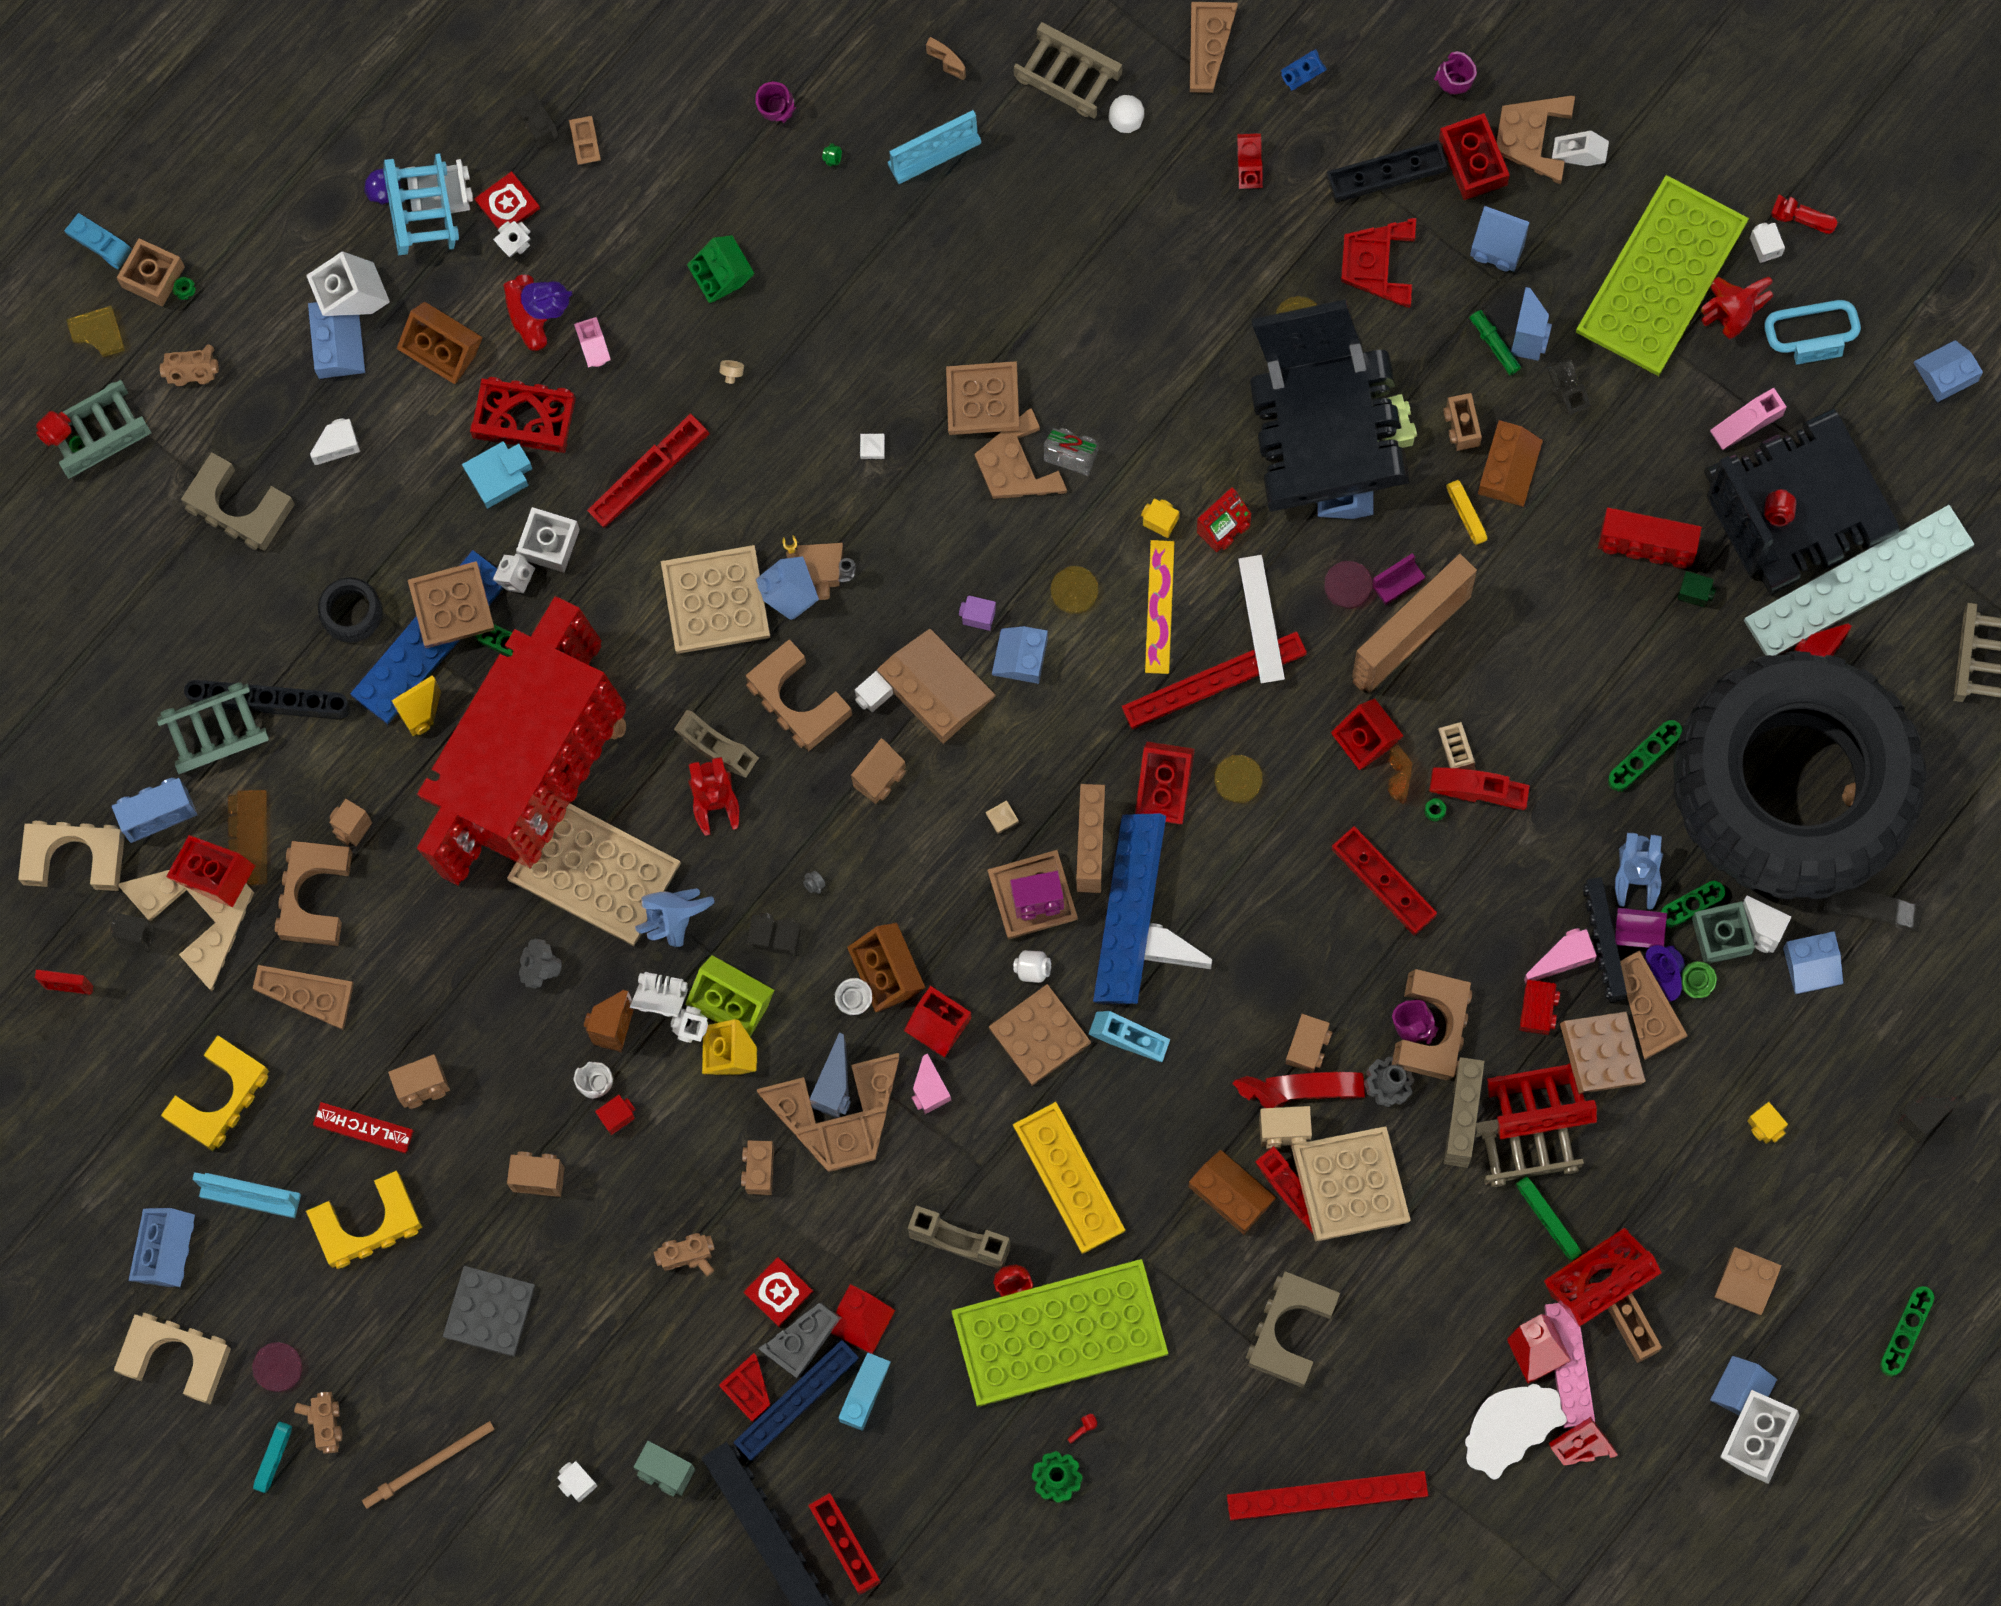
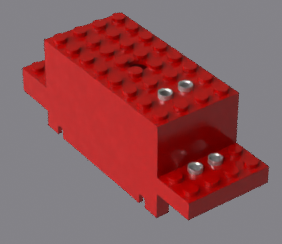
M556 596L553 598L531 637L514 629L505 644L507 648L513 650V655L506 657L499 654L432 768L434 772L440 774V778L437 781L426 778L417 793L420 799L440 808L420 841L417 850L443 879L459 886L461 880L463 881L467 877L471 863L481 853L482 845L529 869L539 861L544 845L550 842L554 834V828L558 822L563 820L566 814L565 809L576 798L579 785L587 779L590 773L589 768L600 757L605 741L611 738L615 722L620 720L625 714L626 704L605 673L589 666L592 657L597 655L601 648V639L579 607Z

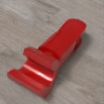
M1780 194L1778 195L1771 213L1772 217L1776 220L1788 222L1795 216L1794 221L1815 228L1825 234H1831L1837 226L1835 217L1820 213L1804 205H1800L1798 208V202L1794 198L1790 197L1789 200H1786Z

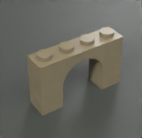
M211 452L181 498L186 506L184 509L194 516L200 514L205 517L204 520L213 527L218 525L225 529L224 532L232 538L240 537L244 539V543L254 550L260 548L265 551L295 504L292 498L271 486L259 506L252 513L242 517H233L225 514L219 507V498L224 487L234 474L235 469L230 462Z
M1461 1057L1459 1059L1453 1089L1455 1094L1452 1117L1446 1140L1443 1164L1468 1168L1470 1163L1484 1069V1061Z
M917 1205L908 1226L911 1239L997 1269L1004 1267L1011 1248L1010 1238L988 1230L985 1231L984 1235L963 1230L943 1221L939 1213Z
M1284 1272L1283 1277L1278 1276L1273 1287V1290L1277 1291L1274 1300L1269 1299L1266 1304L1264 1313L1268 1314L1265 1323H1259L1255 1336L1259 1337L1256 1346L1251 1344L1246 1359L1250 1360L1249 1367L1304 1388L1313 1366V1361L1283 1349L1275 1337V1324L1282 1314L1292 1309H1304L1331 1319L1340 1293L1291 1273Z

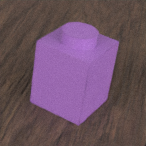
M968 596L966 603H961L959 616H962L963 625L991 631L996 611V602Z

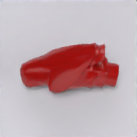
M519 275L515 280L503 284L508 314L514 329L520 334L527 348L531 351L541 350L547 345V337L543 329L544 322L547 319H536L525 311L521 303V293L526 285L534 283V278L530 275Z

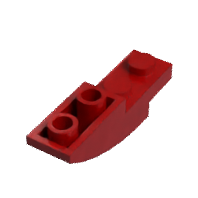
M1433 768L1429 791L1471 802L1482 800L1524 811L1527 807L1530 785L1510 781L1508 776L1459 768Z

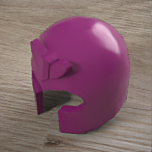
M1458 51L1451 52L1448 56L1450 61H1443L1438 68L1434 80H1438L1439 86L1443 91L1448 94L1457 95L1465 93L1470 89L1477 72L1476 65L1469 56Z
M774 81L764 83L756 93V106L765 119L785 123L788 118L792 117V113L796 109L794 107V98L784 84Z
M1405 1001L1394 1009L1392 1014L1393 1022L1398 1035L1403 1040L1414 1043L1426 1041L1427 1044H1431L1432 1039L1436 1037L1438 1027H1435L1434 1017L1424 1001Z

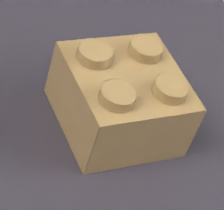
M1310 1106L1260 1109L1261 1147H1266L1269 1150L1275 1146L1279 1150L1281 1146L1291 1145L1292 1147L1295 1144H1305L1311 1141Z

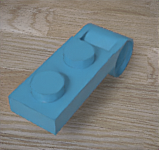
M79 213L64 230L68 236L103 257L107 263L116 269L123 265L132 251V248L124 241Z

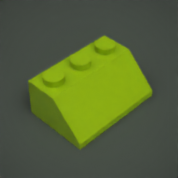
M712 955L700 967L685 1005L700 1009L701 1014L717 1023L737 1019L741 1022L748 1035L751 1036L765 1013L775 990Z

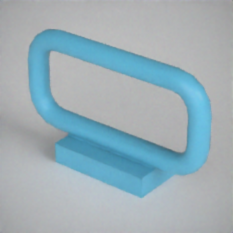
M1835 300L1775 311L1766 318L1764 323L1770 346L1775 351L1781 353L1795 352L1794 359L1796 365L1842 357L1845 346L1844 342L1854 340L1861 330L1856 308L1845 300ZM1838 309L1845 310L1848 313L1851 330L1846 333L1791 343H1780L1774 329V323L1778 320Z

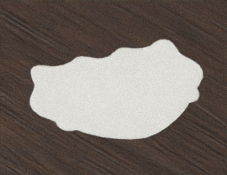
M1532 1384L1529 1387L1503 1390L1489 1397L1478 1410L1470 1430V1435L1465 1439V1444L1468 1447L1466 1459L1469 1466L1485 1471L1490 1478L1497 1479L1508 1465L1518 1462L1523 1458L1525 1450L1529 1446L1542 1443L1552 1429L1564 1425L1567 1418L1561 1410L1558 1392L1551 1388H1541L1537 1384Z

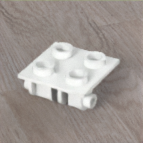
M640 973L638 979L639 986L630 1008L678 1017L688 992V983L684 982L683 979L671 977L669 985V976H666L665 982L662 984V975H659L656 983L657 974Z

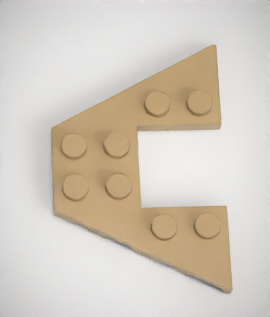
M169 870L119 883L118 886L149 921H152L187 890L216 922L179 954L204 984L213 991L219 972L225 964L227 953L230 952L235 940L239 924L245 916L246 907L254 894L252 889L245 884L232 908L168 879L166 876Z

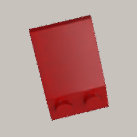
M1154 742L1146 743L1143 750L1135 814L1161 813L1166 816L1165 822L1183 824L1195 749Z
M189 835L166 877L213 901L233 908L255 865L240 853Z

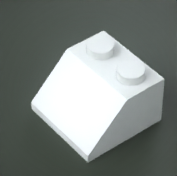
M1746 896L1743 906L1755 948L1764 953H1768V951L1773 953L1791 916Z

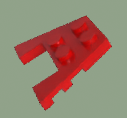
M1416 218L1407 219V221L1397 224L1396 222L1390 223L1387 226L1376 229L1373 227L1345 234L1341 282L1410 308L1412 284L1388 283L1387 280L1390 240L1415 241Z

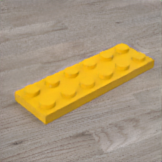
M1056 1102L1013 1124L1018 1137L1081 1254L1125 1232L1124 1226Z

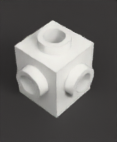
M509 221L503 224L498 229L500 234L493 239L510 258L516 252L522 254L530 246L528 242L531 240L528 236L530 233L528 228L522 222L517 224L515 221L511 224ZM512 234L518 235V239L515 242L510 241Z
M515 554V556L504 555L493 580L507 591L524 593L535 568L528 563L526 557L520 554Z
M687 1006L686 1009L681 1008L678 1017H672V1031L678 1036L679 1040L692 1043V1040L701 1042L702 1036L707 1031L708 1018L700 1013V1009ZM689 1018L691 1023L689 1026H686L687 1019Z

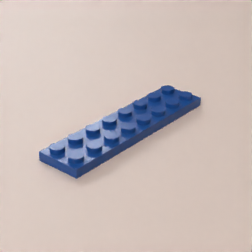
M472 550L460 566L477 561L488 605H490L504 588L493 580L497 568ZM416 616L350 693L351 696L388 725L398 713L391 700L426 680L459 640L425 648Z
M1161 813L1122 815L1093 999L1095 1003H1138L1166 816Z

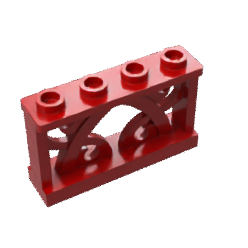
M496 377L481 379L474 419L470 429L473 439L496 443L504 441L505 444L509 445L519 444L521 447L559 453L566 452L567 438L576 401L574 393L565 388H557V390L548 389L547 386L535 384L533 387L527 386L520 381L502 382L501 379ZM492 392L503 395L500 400L494 398L495 404L499 406L497 409L491 407L487 402V397ZM527 401L536 409L541 418L527 423L523 431L517 430L515 420L506 412L516 405ZM552 402H560L564 405V411L561 415L557 417L549 416V414H554L558 410V407H550ZM484 408L492 413L486 425L481 424ZM502 417L510 422L508 428L501 427V424L505 422L501 419ZM563 421L560 436H554L552 423ZM544 424V426H538L540 428L539 433L532 432L533 426Z
M1623 1228L1545 1279L1544 1283L1551 1297L1565 1309L1580 1327L1661 1274V1270L1654 1256L1626 1228ZM1614 1268L1611 1276L1602 1282L1589 1284L1592 1275L1601 1269Z

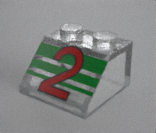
M1053 428L1043 446L1044 461L1089 476L1098 453V443H1095V440L1088 436H1082L1081 438L1073 435L1067 429L1060 428L1058 430Z

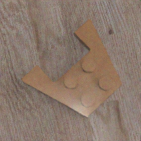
M1575 96L1502 106L1496 142L1501 155L1561 184L1565 161L1541 157L1547 116L1571 119Z
M1032 408L1019 417L1020 430L1002 431L975 453V459L993 499L1023 497V495L1037 494L1038 496L1046 495V493H1067L1059 471L1037 480L1035 479L1019 443V438L1040 430Z

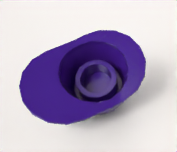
M556 281L531 283L522 290L521 303L525 311L536 319L557 318L563 314L569 305V297L572 295V291H567L564 285Z
M1654 945L1649 947L1645 957L1646 963L1667 1000L1673 1001L1681 993L1682 981L1680 975L1685 967L1684 959L1674 946L1663 947L1662 945Z

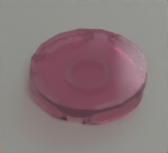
M1343 561L1329 569L1325 577L1324 589L1327 597L1333 604L1339 607L1355 608L1362 605L1368 599L1372 590V579L1369 571L1363 565L1354 561Z
M280 1342L270 1343L261 1348L252 1365L253 1376L258 1384L272 1392H282L293 1387L300 1379L303 1369L302 1361L297 1351L291 1346Z

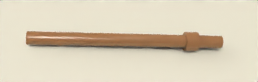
M490 1421L389 1484H382L376 1492L362 1500L366 1508H369L383 1498L385 1500L394 1495L393 1492L495 1430Z

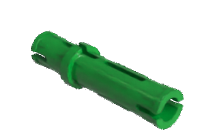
M1482 310L1474 313L1469 318L1470 321L1481 334L1480 338L1482 341H1486L1508 375L1511 376L1519 371L1522 366L1497 333L1498 329L1496 326H1492Z

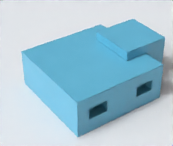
M504 441L462 464L487 509L527 487L528 483L523 474L532 469L531 463L521 446L517 444L508 449Z

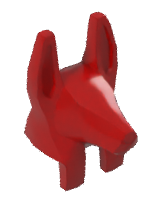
M1717 277L1710 287L1716 297L1707 302L1701 309L1702 313L1706 315L1702 319V323L1706 327L1718 319L1725 327L1722 333L1728 339H1733L1747 327L1753 314L1773 297V293L1770 290L1757 297L1773 282L1770 277L1763 278L1743 289Z
M722 757L713 758L712 763L706 762L701 766L699 762L689 764L691 778L688 780V784L693 795V812L696 822L704 835H710L708 811L725 808L732 830L738 829L739 803L732 790L731 772L725 769Z

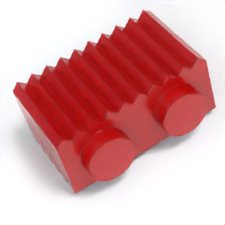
M1527 980L1519 1031L1549 1035L1550 1029H1555L1557 1015H1552L1553 1005L1558 1006L1560 991H1556L1555 983Z

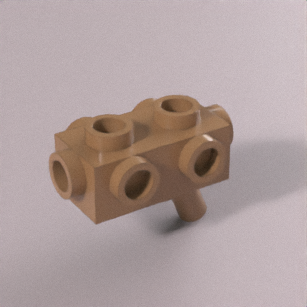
M206 345L202 351L165 353L164 362L160 364L161 377H166L168 384L174 383L176 386H183L187 382L197 381L199 384L209 383L211 380H214L215 373L219 371L218 361L213 359L212 355L214 352L213 346Z
M696 1233L687 1236L686 1240L677 1243L676 1240H671L663 1243L662 1247L654 1252L657 1266L662 1265L664 1271L689 1265L690 1268L699 1266L706 1276L714 1272V1269L706 1260L712 1258L710 1251L715 1250L711 1235L706 1237Z
M332 1392L318 1393L317 1398H311V1406L297 1403L294 1412L308 1416V1423L314 1424L316 1448L320 1451L323 1450L324 1454L338 1452L339 1441H342L341 1426H337L336 1417L340 1416L338 1401L334 1402Z

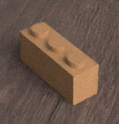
M1632 1293L1607 1308L1637 1363L1658 1353L1662 1349Z

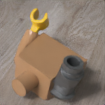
M793 536L794 543L792 545L785 544V538L782 539L784 548L788 550L786 552L787 558L803 556L819 600L830 598V587H838L840 582L853 579L856 564L850 558L843 559L844 549L842 543L797 546L795 536Z

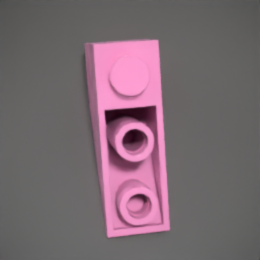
M1772 388L1750 401L1711 429L1710 432L1721 449L1725 450L1781 418L1786 410V405L1776 390Z

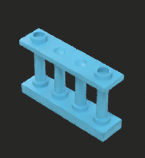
M435 154L434 165L404 169L395 167L394 159L384 160L383 172L398 255L408 254L409 246H412V243L448 239L449 249H454L455 241L459 240L457 226H453L444 178V176H447L446 162H441L440 154ZM436 174L438 187L404 191L403 188L399 189L398 181H401V178ZM440 196L442 206L439 209L407 212V210H403L402 203L408 199ZM444 217L446 230L413 234L406 231L405 224H408V221Z

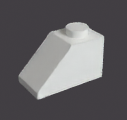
M1593 131L1555 137L1552 159L1583 166L1602 164L1606 162L1609 141Z
M337 419L325 427L310 453L315 465L360 452L350 419Z

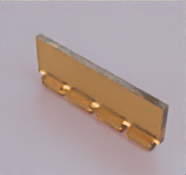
M237 791V795L228 796V813H237V816L228 817V836L238 837V839L228 840V849L240 853L255 865L246 883L247 885L267 884V791Z

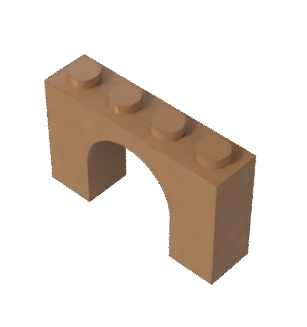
M789 639L746 675L748 682L746 687L754 696L758 694L763 699L761 703L769 713L773 711L779 717L777 722L785 731L789 729L794 734L792 738L800 748L804 746L810 751L851 717L852 710L836 691L819 706L807 712L793 711L782 703L780 690L783 683L806 664L805 656Z
M1081 784L1077 892L1101 893L1105 785Z
M292 841L291 848H287L286 862H289L288 870L284 871L282 877V885L285 886L284 895L281 894L279 897L281 915L275 922V932H278L281 940L339 946L342 926L339 917L313 915L303 911L298 903V892L303 882L316 874L349 876L353 854L349 847Z
M1417 969L1408 973L1404 997L1429 1002L1439 1008L1446 1021V1033L1443 1040L1436 1046H1426L1406 1040L1397 1042L1395 1044L1392 1065L1400 1066L1406 1071L1443 1080L1451 1079L1456 1075L1459 1062L1457 1061L1458 1052L1462 1050L1464 1038L1461 1037L1462 1030L1468 1021L1466 1007L1472 998L1470 982Z

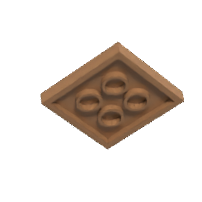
M1017 361L946 367L949 435L1020 430Z
M477 561L408 580L425 648L495 630Z
M1057 850L988 869L1008 940L1078 920ZM1058 871L1064 898V910H1060L1059 914L1046 916V913L1039 914L1032 920L1024 921L1022 918L1017 919L1010 880Z
M1048 984L989 1026V1030L1032 1086L1091 1044L1089 1038Z
M1627 1012L1567 1020L1560 1023L1579 1094L1640 1085L1646 1082Z

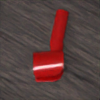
M1088 1414L1081 1418L1084 1426L1068 1438L1071 1444L1083 1433L1097 1427V1420L1093 1414Z

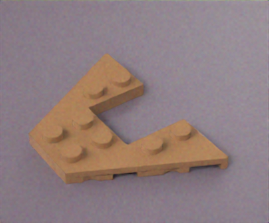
M899 1053L851 1065L863 1112L816 1124L804 1077L757 1089V1093L828 1172L876 1160L899 1062Z

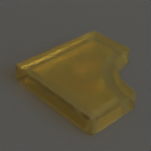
M112 306L66 319L74 343L85 342L92 344L100 351L102 357L125 350Z

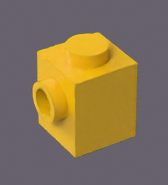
M1154 498L1151 505L1147 503L1142 511L1143 526L1168 538L1179 520V511L1174 509L1173 505L1168 501L1162 499L1159 501Z
M1770 1102L1751 1115L1747 1121L1752 1126L1751 1131L1759 1141L1763 1140L1766 1144L1770 1140H1773L1775 1143L1786 1134L1784 1129L1788 1125Z

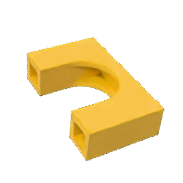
M220 1036L215 1038L204 1056L231 1076L234 1087L230 1101L218 1111L202 1112L175 1095L161 1115L166 1121L211 1151L223 1144L226 1139L225 1133L230 1127L233 1128L240 1119L239 1113L244 1107L247 1108L252 1103L254 1092L258 1087L261 1088L266 1083L269 1072L265 1066Z
M397 1171L374 1180L385 1206V1218L381 1227L369 1236L354 1237L344 1232L329 1201L306 1211L327 1262L332 1268H343L350 1264L351 1259L358 1256L360 1259L365 1258L373 1253L372 1250L380 1246L382 1248L390 1247L396 1243V1239L403 1236L404 1238L412 1237L418 1233V1229L422 1228L407 1190Z

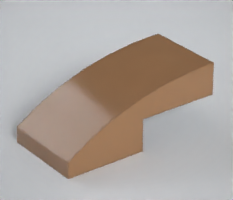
M930 37L926 44L927 54L943 61V71L964 80L966 78V69L961 60L944 44Z
M588 116L569 120L578 165L601 161L593 117Z

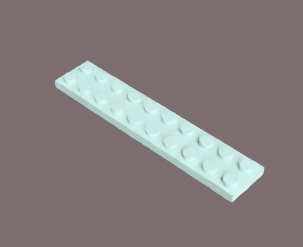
M1950 505L1904 529L1897 535L1884 540L1744 619V622L1764 654L1778 656L1798 645L1802 639L1807 640L1811 634L1827 629L1974 546V543Z

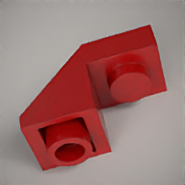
M1261 133L1237 134L1239 189L1262 188Z

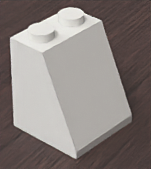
M343 251L306 275L323 316L373 314L390 302L374 263Z

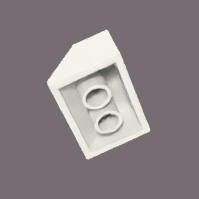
M1751 1390L1721 1458L1745 1474L1769 1484L1799 1419L1798 1410Z

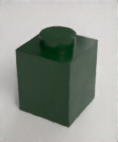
M1686 571L1677 600L1705 608L1707 601L1712 602L1716 588L1712 587L1714 579Z

